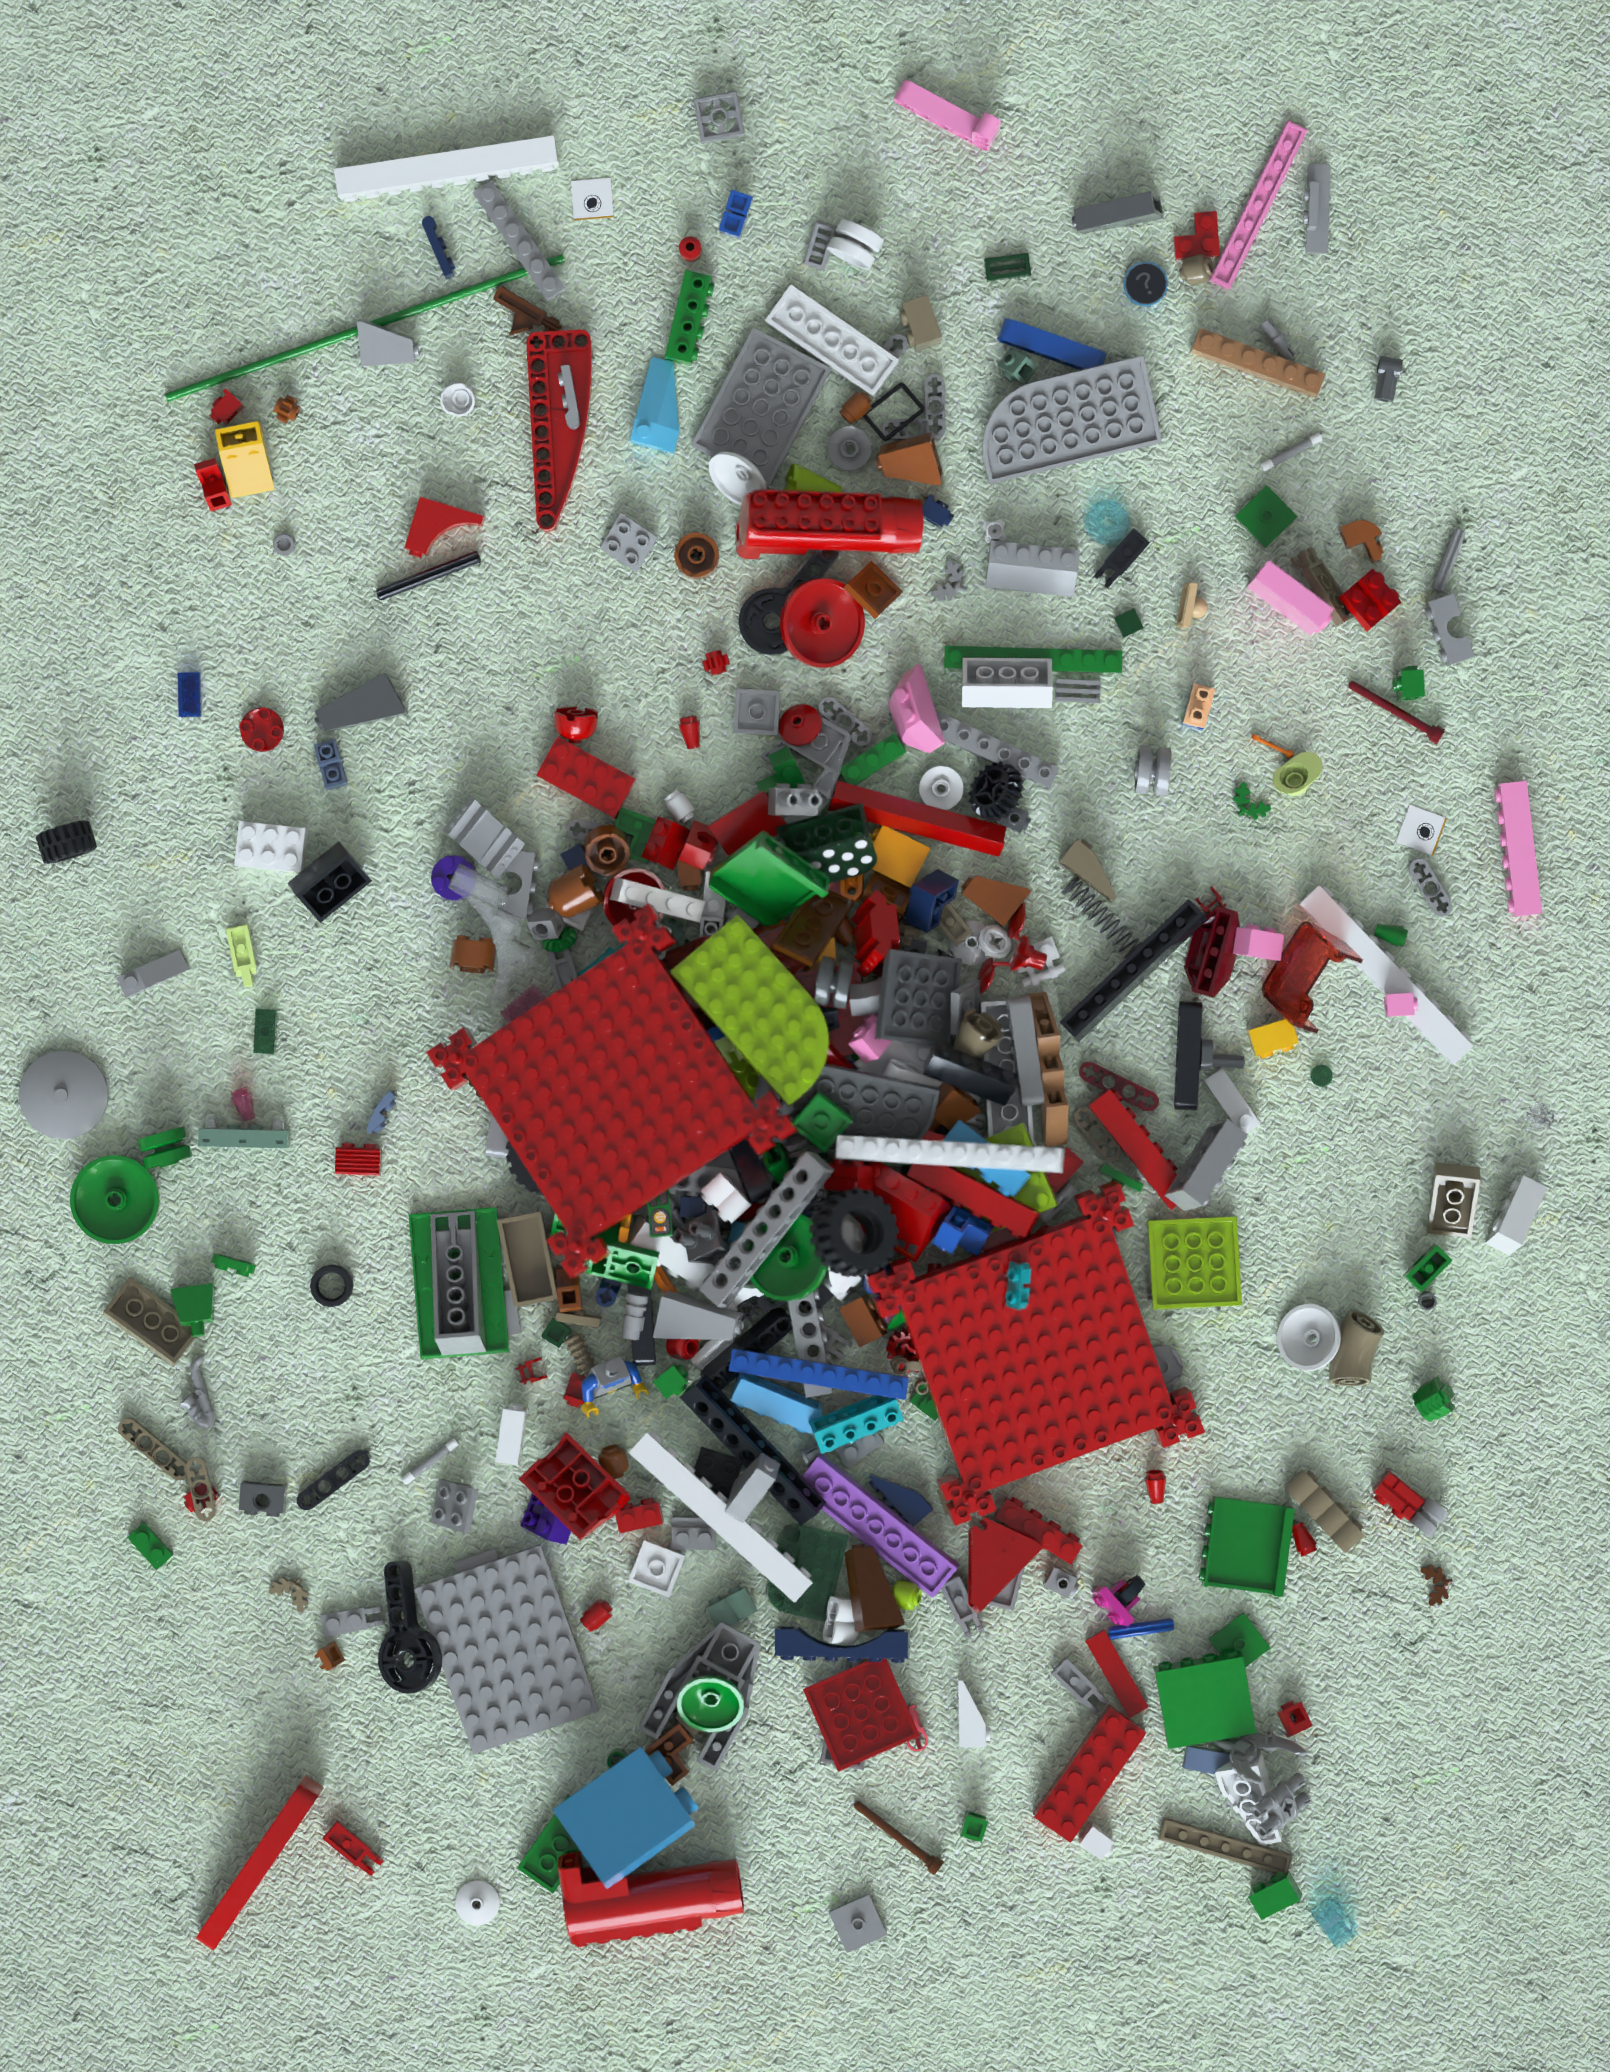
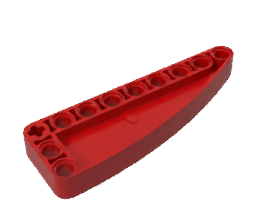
M581 329L534 332L528 336L526 341L536 521L539 528L544 532L555 530L560 521L575 481L585 443L591 404L593 361L591 337L587 331ZM579 336H584L588 339L584 346L575 344ZM558 337L565 339L564 346L560 348L553 345L554 340ZM539 339L540 343L543 344L539 345L540 348L536 349L531 343H535L534 340ZM542 361L544 368L541 371L533 370L534 362ZM569 365L571 368L580 425L575 430L570 429L566 423L565 415L568 412V407L564 408L562 395L566 393L564 386L559 384L558 373L562 372L561 366ZM537 383H543L546 387L544 392L536 393L534 392V386ZM538 405L547 407L544 415L535 414V409ZM540 427L547 428V436L543 438L536 435L537 429ZM542 449L549 451V457L545 460H540L537 457L538 452ZM547 471L551 474L547 482L539 480L541 472ZM545 493L552 496L551 502L549 504H542L540 502L541 495ZM547 515L553 518V523L548 527L541 524L542 518Z
M307 1775L303 1778L195 1938L211 1950H215L324 1789L322 1785Z

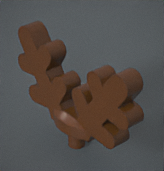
M1432 1564L1429 1565V1568L1421 1567V1573L1426 1574V1580L1434 1577V1584L1442 1580L1443 1586L1435 1585L1434 1587L1437 1593H1429L1431 1597L1429 1605L1434 1606L1436 1602L1438 1605H1441L1442 1596L1445 1599L1449 1598L1447 1592L1449 1589L1448 1584L1453 1583V1580L1446 1579V1575L1442 1574L1441 1567H1438L1437 1571H1434Z

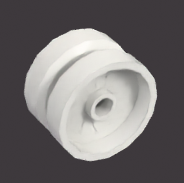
M841 219L835 230L840 237H832L827 250L849 264L864 270H870L875 261L874 256L870 252H879L884 240L861 225Z

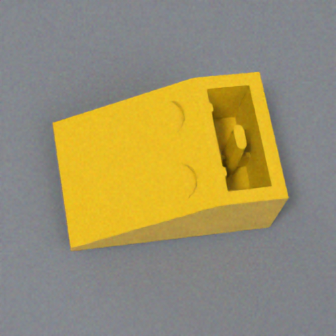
M256 421L215 429L230 497L236 498L275 490L262 424Z

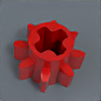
M721 650L705 654L706 660L702 661L705 672L710 671L711 676L727 672L726 666L730 665L727 654L722 655Z

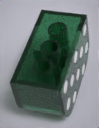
M862 803L776 827L779 842L830 877V883L864 874L871 870L877 862V854L869 821Z

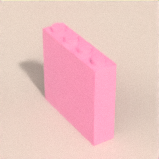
M1269 560L1247 586L1248 589L1309 635L1314 632L1319 633L1333 618L1331 612L1334 609Z

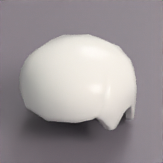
M456 382L445 387L441 394L440 403L447 414L458 417L470 413L475 406L476 395L470 386Z

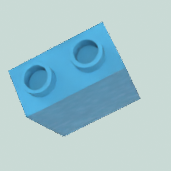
M642 1747L638 1748L553 1809L564 1828L607 1889L695 1827L689 1815L699 1808L684 1786L675 1793L668 1786L664 1778L673 1773V1770L659 1750L647 1756Z

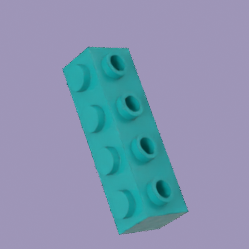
M873 1395L811 1420L809 1425L821 1454L847 1443H853L864 1436L875 1434L884 1428L894 1426L904 1421L896 1398Z

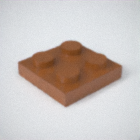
M872 561L844 587L874 619L903 593Z

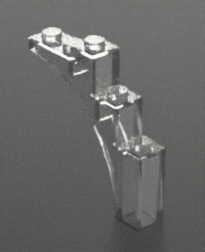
M459 863L449 882L448 888L464 897L477 909L492 934L497 952L498 971L496 982L489 998V1005L497 1008L499 1002L503 1004L509 992L506 989L509 983L513 985L519 974L516 970L525 974L527 968L532 969L537 959L534 956L535 949L513 939V937L518 938L523 926L520 925V917L499 907H504L509 897L506 894L507 887Z

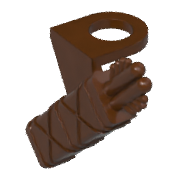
M500 286L497 289L493 300L515 312L511 331L508 332L509 335L533 329V323L539 327L543 324L545 330L560 331L562 325L559 324V319L556 320L553 316L547 317V312L533 305L528 300L516 295L509 289H506V287Z

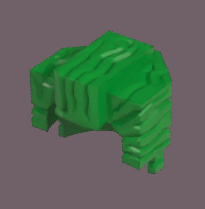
M1438 1376L1422 1384L1418 1391L1412 1394L1416 1408L1422 1417L1429 1422L1446 1416L1456 1408L1451 1401L1455 1395L1453 1389H1451L1448 1382L1443 1384Z

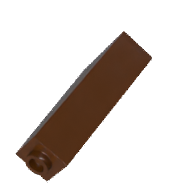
M865 1544L852 1545V1549L846 1551L844 1555L855 1632L896 1629L904 1625L903 1616L874 1548L865 1547Z

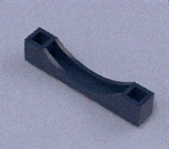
M778 1626L775 1629V1656H781V1660H793L794 1656H801L803 1660L807 1661L816 1660V1657H825V1661H838V1657L847 1658V1661L858 1662L860 1658H869V1662H882V1659H891L893 1663H903L904 1659L910 1657V1629H887L880 1636L868 1642L843 1646L820 1641L809 1635L801 1627Z

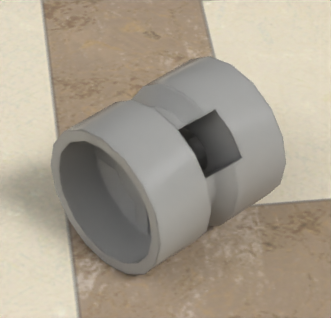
M1427 1496L1420 1506L1421 1511H1416L1409 1521L1431 1538L1437 1531L1436 1524H1443L1450 1513Z

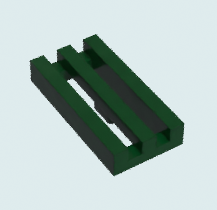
M1028 253L984 258L987 282L1031 276ZM1025 259V263L990 267V263ZM1026 268V271L991 275V272Z

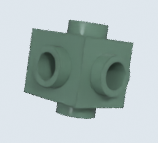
M1012 348L1008 350L997 365L1003 371L1001 375L1011 383L1015 380L1022 385L1026 384L1038 369L1030 361L1031 357L1023 350L1017 352Z

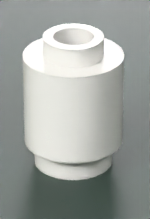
M676 790L664 799L666 802L665 806L678 823L680 821L686 823L694 817L693 812L696 809L684 793Z

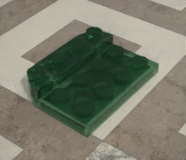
M799 1523L785 1526L777 1538L776 1543L779 1545L777 1549L782 1554L785 1552L789 1553L796 1560L793 1564L799 1569L803 1566L812 1574L810 1579L813 1583L794 1603L767 1578L766 1595L768 1601L781 1612L825 1622L827 1619L828 1601L835 1594L849 1536L804 1524L801 1526Z

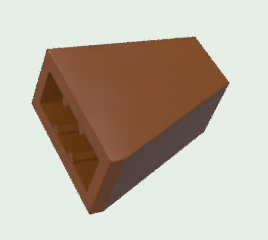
M975 876L973 880L968 877L961 886L964 889L962 895L1001 926L1008 922L1031 892L1028 888Z

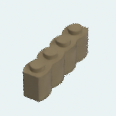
M1301 1469L1283 1488L1340 1549L1346 1553L1365 1536L1361 1532L1364 1527L1356 1519L1351 1521L1346 1516L1349 1511L1340 1502L1336 1505L1331 1500L1334 1495L1325 1486L1321 1489L1317 1485L1316 1481L1319 1479L1310 1470L1305 1472Z

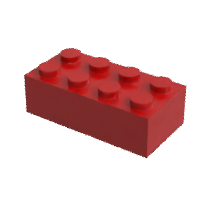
M558 736L536 774L537 777L614 819L617 818L621 807H623L637 781L635 778Z

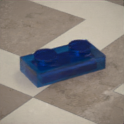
M177 673L179 718L202 717L201 673Z

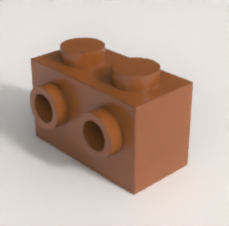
M868 1294L839 1308L859 1348L887 1334L886 1322L879 1317L874 1300Z

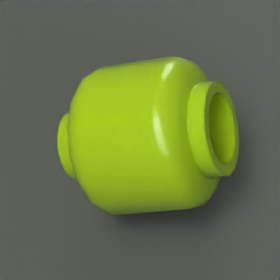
M897 1580L893 1587H890L899 1609L912 1611L916 1606L920 1605L922 1590L915 1583Z

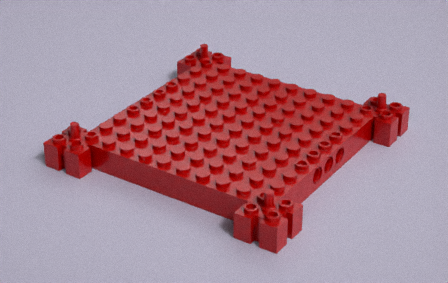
M649 903L634 912L637 918L635 921L632 922L625 918L611 928L620 943L625 944L624 947L479 1044L468 1028H461L448 1037L451 1044L447 1045L440 1042L426 1052L435 1067H443L445 1069V1072L440 1075L450 1090H457L467 1082H472L566 1230H560L546 1241L555 1255L563 1254L566 1260L561 1262V1265L570 1278H575L589 1269L587 1261L591 1260L592 1263H598L612 1254L603 1238L595 1240V1237L749 1135L753 1134V1136L748 1138V1141L755 1152L761 1155L776 1145L773 1141V1138L776 1136L784 1140L798 1131L789 1115H780L779 1110L783 1108V1105L774 1092L770 1091L755 1101L759 1106L758 1108L656 952L655 949L663 952L677 942L667 927L662 926L659 928L657 923L662 921L654 906Z
M1115 1180L1098 1186L1100 1190L1098 1194L1087 1190L1073 1195L1078 1211L1083 1216L982 1252L978 1256L974 1255L915 1277L911 1263L906 1257L889 1263L891 1267L889 1271L885 1272L882 1268H879L878 1271L865 1274L869 1289L873 1294L877 1292L879 1296L873 1297V1300L882 1319L899 1313L897 1306L901 1309L959 1475L958 1479L953 1473L937 1479L942 1496L946 1501L951 1500V1502L945 1505L950 1519L955 1526L972 1520L970 1513L977 1512L981 1517L997 1511L992 1495L988 1490L1154 1429L1157 1441L1163 1448L1179 1443V1435L1184 1434L1190 1439L1205 1433L1200 1416L1194 1411L1191 1412V1410L1197 1408L1191 1391L1187 1387H1183L1168 1394L1112 1230L1113 1228L1119 1232L1134 1226L1129 1209L1124 1205L1120 1206V1203L1126 1201L1120 1183ZM1010 1262L1018 1264L1029 1263V1267L1032 1268L1030 1284H1023V1287L1030 1288L1029 1304L1026 1305V1309L1020 1308V1310L1006 1306L1007 1273Z

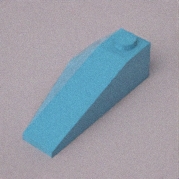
M651 357L630 442L631 444L674 454L679 436L674 364L672 361Z

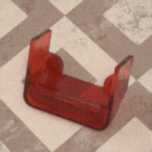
M1304 921L1298 926L1283 950L1281 961H1276L1263 982L1261 988L1262 995L1291 1025L1317 1034L1319 1029L1308 1019L1314 1006L1312 998L1308 995L1330 959L1336 963H1340L1346 958L1362 963L1363 959L1343 940L1314 923Z

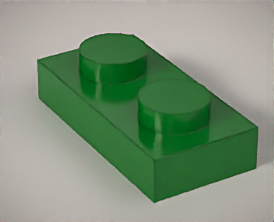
M145 1522L127 1537L156 1570L174 1555Z

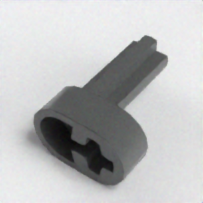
M1201 1039L1199 1070L1211 1071L1212 1067L1244 1069L1245 1056L1213 1054V1040Z

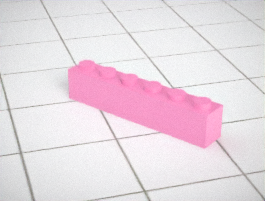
M1527 781L1498 784L1497 789H1494L1495 802H1499L1500 811H1497L1498 824H1502V833L1499 834L1501 847L1504 846L1505 855H1502V865L1504 869L1507 868L1508 877L1504 879L1506 891L1510 893V899L1507 900L1508 912L1512 913V917L1542 914Z

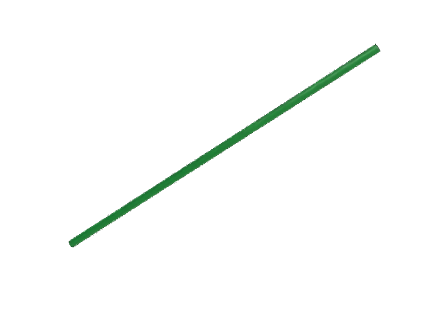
M562 254L546 259L551 267L565 262ZM522 267L370 322L385 326L529 274ZM357 326L176 389L165 393L167 402L357 336L358 328Z

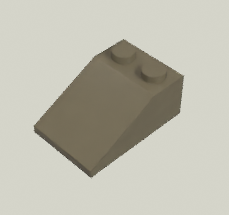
M1076 839L1059 860V863L1108 901L1113 902L1117 897L1095 852L1091 850L1093 846L1084 839L1081 841Z
M1435 1162L1427 1233L1466 1238L1472 1237L1481 1180L1480 1167Z

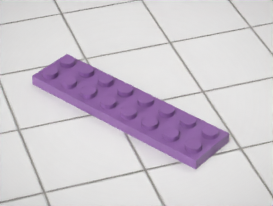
M821 1453L802 1475L826 1501L822 1507L823 1511L868 1547H873L878 1555L932 1598L960 1566V1564Z

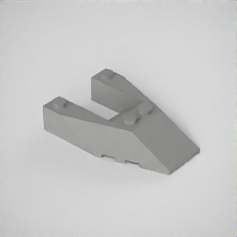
M720 1622L669 1670L639 1723L638 1729L658 1739L677 1704L681 1688L690 1680L701 1676H716L730 1681L740 1690L743 1696L744 1710L742 1717L734 1726L727 1730L710 1732L696 1760L706 1767L717 1771L748 1714L760 1642Z

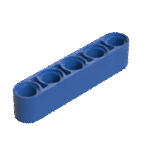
M1004 318L997 338L999 342L1078 370L1102 365L1107 356V353L1008 318Z

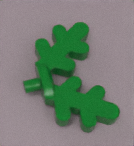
M1242 782L1239 788H1235L1234 792L1239 796H1234L1232 800L1238 804L1237 807L1240 810L1237 813L1238 816L1241 817L1242 814L1250 815L1253 820L1258 819L1257 814L1262 818L1266 817L1265 812L1271 810L1270 805L1264 806L1263 802H1259L1257 808H1255V803H1251L1249 809H1247L1244 804L1249 803L1250 799L1245 798V796L1249 795L1251 791L1249 789L1246 790L1247 784L1245 782Z

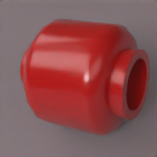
M667 1339L666 1350L669 1356L683 1361L692 1359L699 1347L698 1339Z

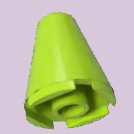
M793 463L788 469L785 478L787 482L785 489L783 488V490L842 492L841 486L799 464Z

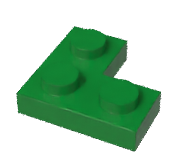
M621 807L614 825L622 832L634 836L629 847V858L648 864V860L641 856L656 820Z

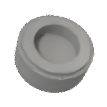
M282 533L275 537L273 548L279 555L289 556L295 551L296 542L291 535Z

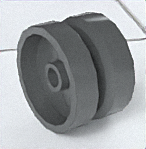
M823 956L820 970L817 972L815 1002L818 1005L826 1006L829 1003L831 993H834V1007L846 1009L854 961L842 959L838 972H834L835 959Z

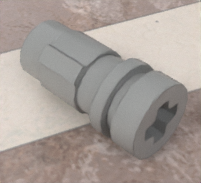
M627 1292L626 1301L628 1302L624 1306L626 1313L624 1314L622 1338L639 1340L640 1331H643L645 1320L643 1313L647 1308L645 1304L648 1302V1296Z

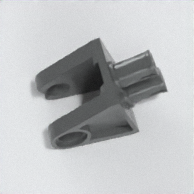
M711 1210L683 1224V1230L677 1229L673 1232V1241L686 1246L688 1262L717 1264L730 1251V1245L721 1239V1235L726 1230L731 1231V1223L729 1220L726 1222L722 1220L716 1210Z

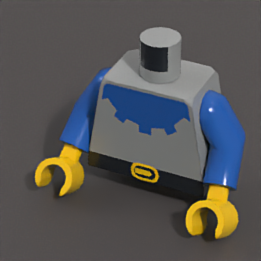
M619 1356L591 1368L581 1383L583 1401L585 1402L581 1409L588 1418L591 1411L595 1415L599 1413V1410L592 1402L594 1399L632 1384V1390L637 1399H640L638 1394L641 1391H645L648 1396V1390L645 1384L641 1382L642 1378L636 1364L630 1361H623L622 1357Z

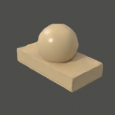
M1197 583L1183 584L1176 622L1177 628H1190L1192 617L1195 619L1202 618L1208 611L1207 602L1201 597H1196Z

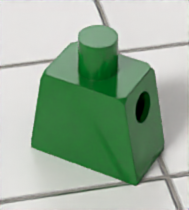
M213 1283L170 1289L180 1324L182 1326H191L192 1337L204 1336V1323H211L214 1320L215 1286Z

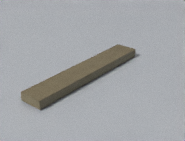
M1166 1817L1163 1819L1158 1840L1272 1873L1282 1872L1284 1874L1288 1872L1293 1856L1291 1853Z

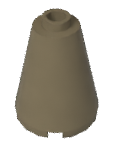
M971 1009L962 1018L953 1049L981 1059L1001 1041L1004 1033H1001L1002 1026L995 1018L985 1012L982 1015L975 1013L977 1010Z

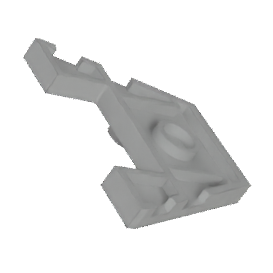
M821 717V731L811 743L803 746H793L781 739L769 752H764L761 758L771 765L767 756L787 746L790 752L793 751L824 769L812 788L818 789L819 794L830 800L852 736L849 732Z

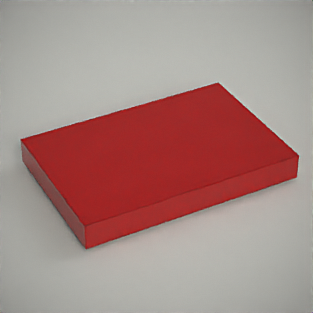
M765 790L757 793L708 825V828L728 857L762 831L774 837L789 828L782 815H768L769 796Z

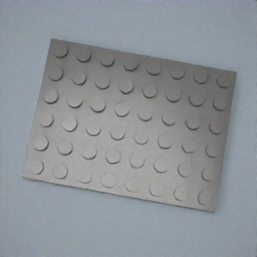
M541 1544L414 1588L429 1632L435 1637L440 1646L442 1668L473 1754L599 1712L597 1701Z

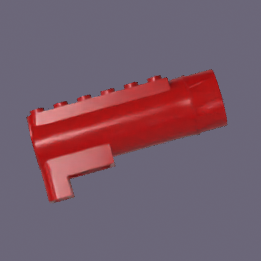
M757 489L751 493L747 492L742 498L740 516L735 524L736 552L744 559H758L760 554L805 555L807 550L866 551L888 554L918 553L923 535V508L920 499L894 496L881 497V494Z
M581 1851L566 1853L558 1858L557 1868L567 1933L570 1943L576 1947H584L588 1943L595 1942L605 1944L615 1939L626 1941L636 1936L651 1937L656 1933L672 1934L677 1930L683 1929L693 1931L702 1927V1919H718L744 1913L742 1885L737 1859L708 1861L690 1866L628 1874L607 1889L592 1867L583 1868Z

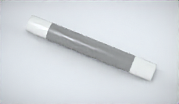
M1318 432L1260 464L1262 470L1265 472L1322 441V436Z
M455 1438L450 1440L401 1478L406 1485L456 1448L459 1445L458 1441Z

